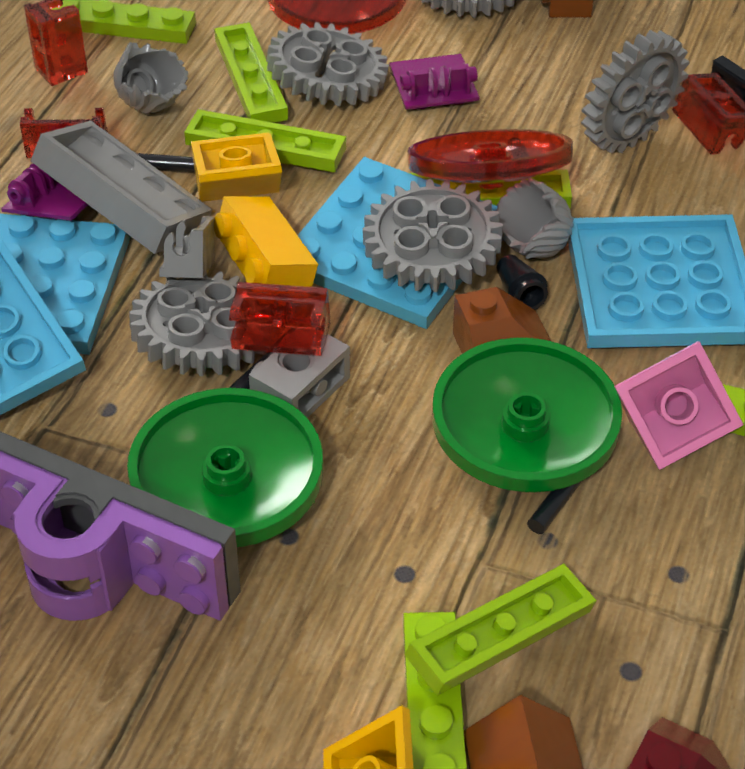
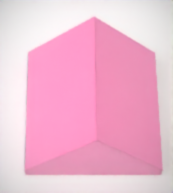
M699 341L614 386L629 422L659 470L744 425Z

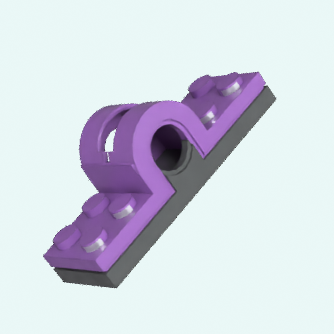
M0 431V525L11 529L17 535L32 597L44 612L63 620L78 621L91 619L109 610L112 611L131 586L137 584L144 592L154 596L160 594L176 601L191 613L197 615L205 614L219 621L222 620L229 606L233 604L241 592L236 532L234 528ZM87 577L90 583L98 579L100 580L90 584V589L81 592L64 590L55 581H73Z

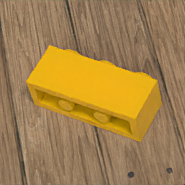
M224 196L220 213H217L214 219L215 234L221 240L231 259L236 263L246 282L252 287L261 302L308 301L318 263L272 199L264 196Z

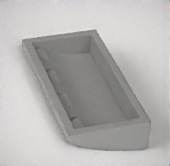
M92 121L42 133L31 158L33 164L154 254L164 250V241L170 233H174V244L176 243V228L182 220L186 221L187 228L185 234L188 235L192 229H196L200 225L202 217L210 216L213 210Z

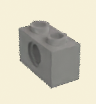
M306 323L294 335L286 337L280 347L266 360L260 361L254 366L249 374L250 389L279 397L296 407L308 418L350 378V346Z

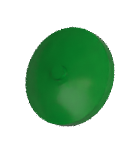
M536 338L499 339L471 348L446 367L436 384L433 395L432 424L438 443L450 460L472 477L489 485L512 491H553L572 486L596 473L612 455L618 442L622 422L621 400L614 388L613 382L600 366L584 354L570 347Z
M245 388L210 389L177 399L160 409L146 421L134 438L129 451L128 478L129 484L133 487L234 528L237 547H244L260 543L281 534L307 513L321 488L323 479V450L318 433L312 423L296 407L283 399L265 392Z

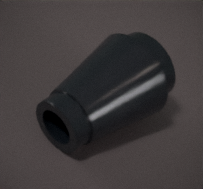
M507 255L500 259L496 270L505 292L535 310L541 307L548 296L545 277L515 255Z

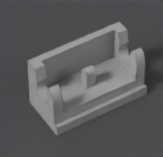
M203 216L200 227L192 229L190 235L185 234L187 225L186 221L182 220L176 228L175 247L174 233H170L164 241V263L159 268V277H205L215 262V216Z

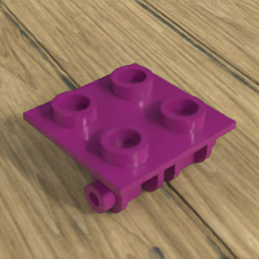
M461 54L389 62L405 110L425 109L431 106L462 104L464 102L479 101L480 99L473 83L478 78L477 69L475 66L469 67L468 63L464 62Z
M32 163L21 175L9 183L7 196L10 201L1 210L2 212L32 217L38 216L71 221L88 204Z

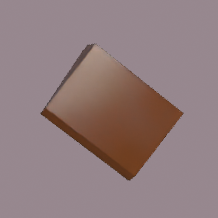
M519 695L464 730L465 749L470 769H583L570 718L523 695Z

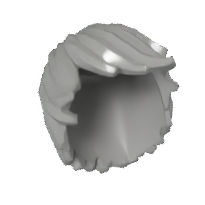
M130 42L115 67L113 82L119 98L123 99L126 105L141 113H155L175 104L179 94L187 90L185 83L188 80L189 71L185 70V67H183L184 62L178 60V56L174 52L168 51L165 48L161 50L153 49L148 43L139 48L137 43Z
M532 178L528 180L523 179L520 183H516L514 187H508L506 190L507 194L502 196L497 204L499 223L503 224L502 240L513 250L523 256L525 255L526 259L546 258L556 255L560 249L566 246L569 236L572 235L574 219L571 216L566 200L543 182H538Z

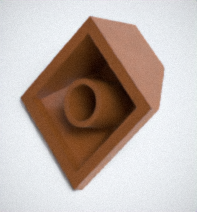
M498 287L455 295L453 335L462 354L478 345L499 339L536 338L551 341L536 310Z

